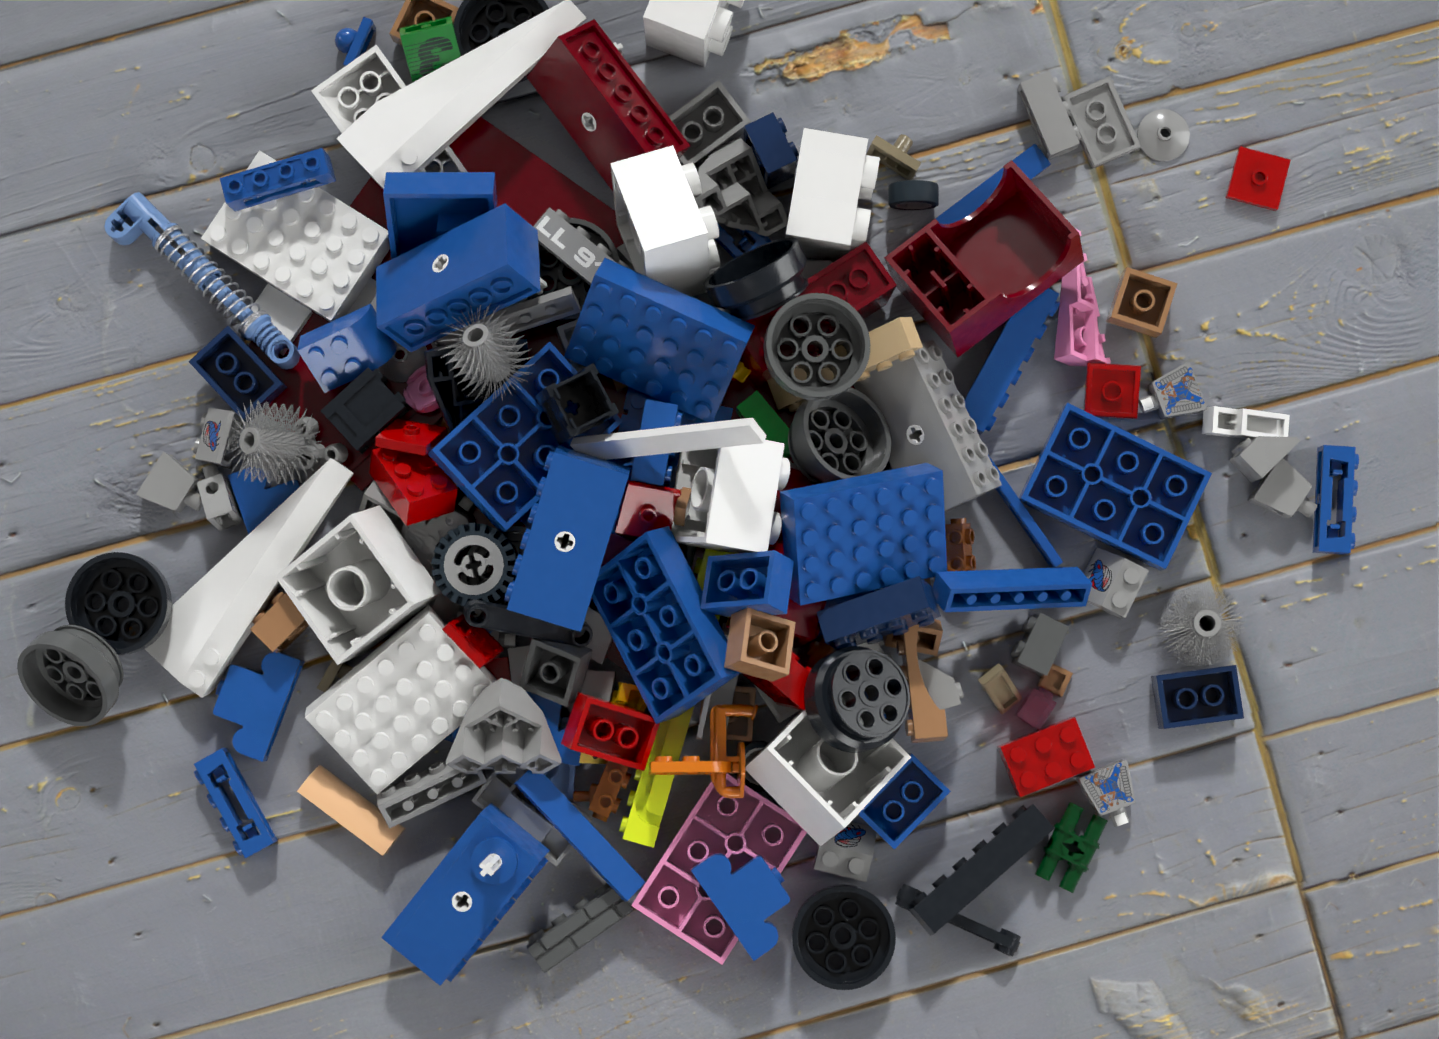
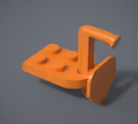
M715 705L710 710V761H700V756H683L682 761H672V756H656L655 761L649 763V775L710 774L711 781L721 796L725 798H744L745 744L744 742L737 744V756H726V717L743 716L754 720L758 705ZM737 773L738 786H726V774Z

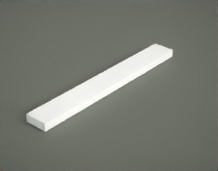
M753 418L575 437L572 439L570 446L575 451L608 460L762 444L767 435Z

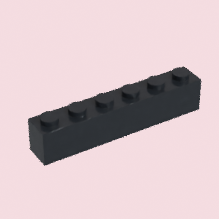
M1034 804L1028 808L1022 805L1011 815L1014 818L1012 822L1008 825L1004 822L991 832L994 837L989 842H986L984 839L972 849L975 853L968 860L962 857L952 866L955 871L950 876L946 877L943 874L932 883L935 889L928 895L923 891L912 901L915 906L909 911L930 936L941 929L1055 829Z

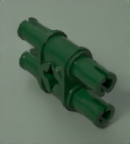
M1069 802L1060 823L1054 824L1053 827L1055 829L1046 847H1043L1045 854L1035 875L1050 881L1059 860L1065 859L1068 861L1067 864L1069 866L1059 887L1074 893L1083 872L1089 871L1088 866L1096 849L1100 848L1098 841L1108 821L1093 814L1084 835L1078 836L1075 834L1074 829L1084 809ZM1074 842V846L1080 850V853L1071 851L1068 855L1069 850L1062 843L1072 844Z

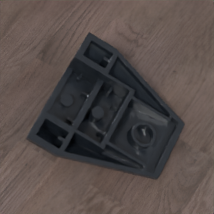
M520 338L515 345L524 344L527 342V339ZM527 343L523 345L517 352L527 351ZM453 344L440 345L424 351L426 377L449 432L453 431L483 401L495 392V382H492V392L491 386L490 393L488 391L490 381L488 386L486 384L483 388V392L481 389L484 382L473 393L471 392L477 382L465 388L471 381L470 377L469 380L461 382L466 374L456 376L463 367L451 370L458 361L447 363L456 354L444 356L457 348H445ZM528 351L524 354L522 353L516 359L529 358ZM529 359L523 360L512 365H525L529 361Z

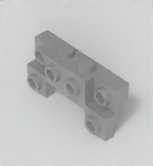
M516 769V774H495L493 772L487 779V783H484L471 801L482 810L490 803H493L547 847L550 851L545 858L555 866H558L572 845L514 785L529 769ZM572 802V804L577 808V810L589 822L593 820V818L589 814H587L585 811H583L581 808H579Z

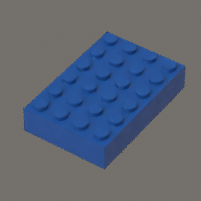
M604 258L594 275L564 357L585 367L594 363L600 374L662 402L678 405V409L706 422H713L755 325Z
M551 342L545 345L525 364L532 366L521 367L518 370L529 373H515L513 376L518 378L511 377L509 378L512 381L510 384L506 381V385H502L501 391L498 388L496 390V399L494 392V399L492 394L428 453L436 464L501 533L508 530L534 505V502L536 503L540 500V497L535 495L542 476L547 477L548 471L543 470L547 456L550 451H555L559 445L555 438L556 433L542 406L539 407L535 396L545 387L553 383L557 385L578 374L576 369ZM568 401V407L565 408L566 413L571 412L573 415H577V404H572L571 401ZM616 414L608 421L576 437L610 434L623 421ZM572 439L559 445L574 450L570 446Z
M1066 403L1059 413L1019 499L1023 504L1162 571L1167 568L1212 473L1072 404Z
M929 463L780 491L784 556L794 561L789 598L800 606L889 587L918 576L922 579L936 577L937 572H947L943 470Z
M669 526L645 532L602 566L592 594V599L656 724L680 716L741 673L724 668L728 640L715 614L700 609L703 591Z

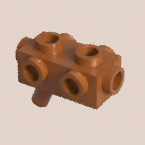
M966 518L950 519L951 524H945L947 571H975L976 558L972 555V544H974L975 534L971 528V523H967Z
M608 761L599 784L592 783L589 791H573V802H589L588 810L593 811L592 817L607 822L610 813L616 814L622 799L617 796L621 787L627 788L632 775L627 772L629 767Z

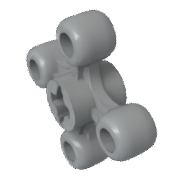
M304 417L302 424L301 422L298 423L301 429L309 420L301 435L309 429L312 430L303 437L304 439L309 437V439L304 441L309 443L305 445H311L305 446V448L309 449H304L307 453L302 454L306 459L304 460L301 456L299 457L308 477L304 482L330 458H333L340 464L344 463L348 458V450L341 443H334L326 448L322 444L316 443L313 436L317 434L319 425L312 417ZM297 461V463H298V468L301 469V470H303L302 466H301L300 463Z

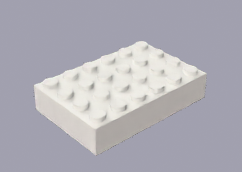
M259 150L247 170L276 162V160ZM319 187L236 212L225 201L201 237L210 247L329 322L348 313L375 273L376 267L380 265L390 250L388 230Z
M429 605L306 707V720L377 795L461 725L466 712L482 690L497 681L485 666L479 669L442 630L447 624Z

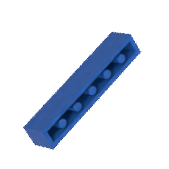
M1048 288L1008 319L964 400L969 416L976 423L978 434L981 435L984 430H991L997 417L993 416L997 407L1003 408L1009 397L1006 390L1010 383L1014 386L1022 374V371L1018 370L1022 361H1029L1035 350L1031 347L1035 338L1040 340L1047 328V325L1043 323L1048 315L1053 317L1060 303L1056 301L1059 293Z
M1078 567L947 571L936 573L932 589L937 604L944 612L1084 607L1089 598L1092 582Z

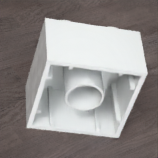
M650 0L643 16L646 45L705 67L710 52L723 56L733 30V26L730 25L733 12L727 10L729 4L741 8L745 0Z
M804 128L785 238H796L806 258L835 262L846 255L849 250H853L866 242L871 210L857 208L858 198L871 200L880 157L866 155L868 138Z
M673 145L610 163L616 223L631 258L634 271L691 297L706 293L704 282L710 276L709 270L720 267V258L714 241L715 238L719 237V229L711 206L698 209L693 197L702 194L699 175L694 163L681 165Z
M765 440L762 444L680 452L674 489L690 488L691 501L685 525L679 526L673 522L671 531L677 543L722 552L750 553L768 551V545L776 543L781 531V515L778 512H774L777 490L785 488L790 475V462L787 458L783 457L784 443Z
M380 505L348 516L275 576L337 665L367 653L442 592Z
M841 697L842 703L845 706V701ZM805 709L804 711L801 710L745 767V770L822 846L842 831L911 756L893 738L886 744L865 752L849 753L838 750L826 743L816 733ZM860 717V722L862 725H864L863 720Z

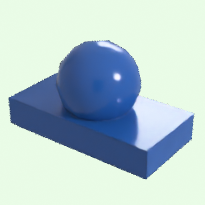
M363 17L358 31L352 28H344L336 34V47L342 53H347L343 63L344 67L366 52L376 30L371 19Z

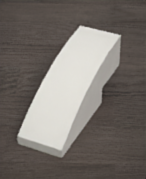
M1207 407L1203 411L1202 434L1254 439L1258 436L1288 437L1290 415L1244 408Z

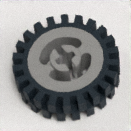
M462 524L448 531V534L439 540V545L435 547V554L431 563L433 564L432 575L435 578L437 587L442 591L441 593L449 598L450 601L461 606H465L470 600L498 602L499 599L505 596L510 582L516 579V575H512L516 561V552L509 539L497 529L485 524ZM470 546H482L489 551L490 555L488 558H485L478 553H473L475 560L482 563V566L478 567L479 576H484L491 565L494 568L492 575L483 584L468 585L461 580L460 575L465 573L469 577L476 578L475 571L468 569V565L472 564L471 555H466L459 566L456 563L457 558L464 549Z

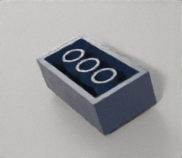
M920 576L816 612L825 643L836 650L857 646L866 642L868 644H875L882 641L883 636L892 633L894 636L908 632L909 627L919 625V627L927 626L934 623L935 618L941 617L932 586Z

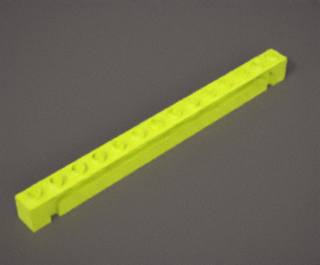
M705 549L703 559L697 558L693 572L698 574L697 582L702 591L708 556L738 554L737 552ZM715 615L716 618H717V620H718V622H719L720 616H719V615ZM694 706L680 716L660 723L645 770L637 769L634 780L639 782L636 791L631 790L628 797L627 806H630L631 809L629 816H623L619 829V832L624 833L622 839L654 848L674 775H649V763L655 761L656 756H672V761H679Z

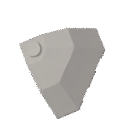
M739 136L716 148L699 167L698 175L702 194L693 197L698 209L711 206L717 222L741 230L754 231L763 236H769L787 226L788 218L782 203L768 191L752 148Z
M503 678L485 687L468 709L446 759V765L465 774H478V771L481 769H494L495 774H516V769H529L532 771V774H544L561 764L560 754L543 711L522 687Z

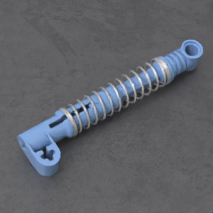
M142 193L132 194L106 219L105 231L119 245H130L144 233L152 241V246L162 256L167 255V261L169 263L174 262V268L176 270L181 269V275L183 277L188 276V282L191 284L195 283V289L203 291V297L212 295L209 301L210 304L219 302L217 311L227 308L224 318H230L235 315L231 320V325H237L242 322L238 327V332H241V336L248 341L256 343L278 367L291 369L297 365L300 359L297 347L273 325L268 313L264 310L260 311V305L257 303L253 304V298L246 296V291L239 289L238 283L232 282L231 276L225 275L224 269L218 268L217 262L211 261L210 255L204 254L203 248L197 247L195 241H190V236L186 233L183 234V229L177 223H171ZM127 217L134 222L131 227L124 221ZM159 225L164 232L160 234L154 228ZM120 227L124 228L122 232L119 231ZM167 235L171 237L169 241L165 239ZM180 247L183 249L181 253L177 251ZM225 277L230 279V283L226 285L223 283ZM231 285H236L237 290L232 291L230 289ZM207 290L211 291L209 294L205 295ZM240 291L244 293L242 298L237 296ZM216 296L218 299L212 302L213 298ZM247 298L251 300L249 305L244 303ZM223 303L225 306L219 309L220 305ZM252 306H257L258 311L253 312L251 310ZM230 310L232 313L226 316L227 312ZM237 317L239 320L233 323V321ZM284 348H289L287 357L280 359L279 352Z

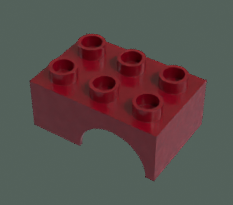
M1012 160L1003 166V175L997 188L978 209L967 217L951 224H940L934 219L884 257L889 273L897 285V289L957 357H960L1084 261L1079 232Z

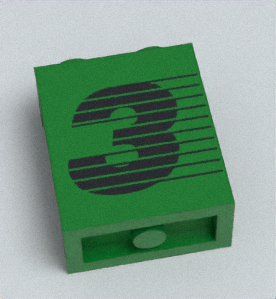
M451 16L400 28V38L412 82L461 57Z

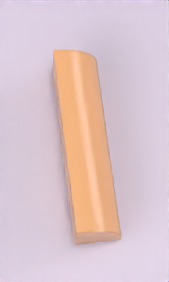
M319 765L308 776L297 791L382 856L388 853L406 829L400 824L389 828L378 807L322 765Z

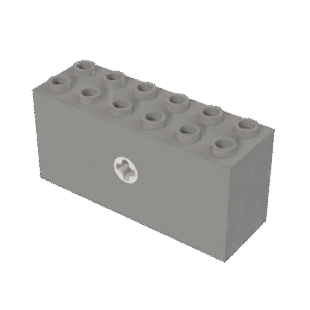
M931 340L922 343L923 348L914 351V357L904 361H900V359L892 361V367L879 372L875 369L869 372L870 377L855 382L853 385L856 390L866 395L878 407L886 420L891 437L889 462L892 469L929 463L943 470L944 509L946 513L1002 484L999 479V472L992 465L988 456V449L977 433L976 423L969 416L965 407V400L954 384L953 374L945 365L942 351L935 341Z

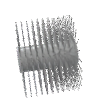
M491 313L485 325H483L485 316L481 324L478 317V324L477 320L475 324L474 319H472V326L469 324L470 327L463 324L462 326L466 330L457 329L464 334L450 333L462 336L463 338L445 339L438 342L459 341V343L445 347L457 348L444 356L452 354L461 356L459 359L457 356H454L447 362L458 361L451 370L463 367L456 376L466 374L461 382L469 380L470 377L471 381L465 388L476 383L474 381L475 377L479 379L471 393L482 384V381L484 382L481 389L482 392L486 384L488 386L490 381L488 388L490 393V386L492 392V382H495L494 391L496 399V384L498 382L501 391L503 386L501 387L500 383L503 379L510 382L511 380L507 376L516 377L511 375L510 372L518 374L529 373L515 371V367L524 368L532 365L509 364L529 359L511 358L512 356L519 357L522 353H526L527 351L517 352L526 343L515 345L521 337L511 339L518 331L507 332L513 324L502 327L510 317L499 322L501 324L499 326L496 323L502 314L494 320V323H490L493 316Z
M250 400V417L247 411H245V415L247 414L246 420L248 417L247 424L240 415L245 429L237 421L235 422L239 426L238 428L243 430L240 433L241 436L236 437L240 438V440H233L240 441L236 442L240 443L238 444L240 446L235 448L241 447V451L237 455L243 451L235 467L243 458L245 460L247 456L239 473L246 466L247 473L251 472V481L259 475L261 470V477L265 478L266 476L268 483L272 481L278 472L280 480L277 484L280 483L282 477L286 484L288 482L286 468L288 476L290 474L291 479H293L292 482L294 481V468L300 479L297 461L305 472L299 457L301 456L304 459L305 457L302 454L307 453L304 449H309L305 448V446H311L305 445L309 443L304 441L309 439V437L303 438L310 431L308 430L302 435L303 427L301 429L299 427L297 431V425L301 421H298L295 414L292 417V411L289 409L287 411L285 404H282L279 410L277 407L275 415L274 409L272 407L270 409L267 402V405H263L266 409V416L265 410L259 405V419L256 406L257 415L253 408L252 418L253 413L255 414L252 422L251 407L253 408Z
M1194 585L1192 591L1188 587V591L1186 588V590H1182L1183 594L1172 598L1175 602L1170 604L1173 608L1171 612L1174 611L1175 614L1169 615L1168 613L1158 619L1161 620L1167 616V618L1162 620H1167L1162 624L1165 626L1157 630L1171 629L1160 634L1176 632L1163 638L1183 633L1179 635L1182 637L1165 648L1176 644L1171 649L1176 651L1173 655L1178 653V655L1180 654L1184 657L1187 654L1185 659L1191 658V655L1193 658L1194 655V657L1197 656V661L1199 656L1200 667L1201 659L1203 666V662L1205 663V660L1210 657L1212 659L1206 662V665L1208 663L1209 666V664L1211 665L1209 662H1220L1224 658L1222 654L1230 653L1229 650L1232 649L1230 644L1233 643L1231 639L1243 631L1237 634L1234 633L1246 627H1239L1236 631L1230 632L1238 626L1235 624L1244 623L1235 621L1246 617L1225 620L1241 614L1238 613L1221 618L1223 616L1220 615L1237 605L1226 608L1235 599L1227 602L1232 596L1226 599L1221 594L1219 597L1217 595L1218 590L1216 593L1213 590L1212 596L1210 594V597L1206 595V591L1205 596L1204 592L1202 596L1201 585L1198 591L1196 590L1197 586L1195 588ZM1199 621L1203 624L1204 630L1201 629Z

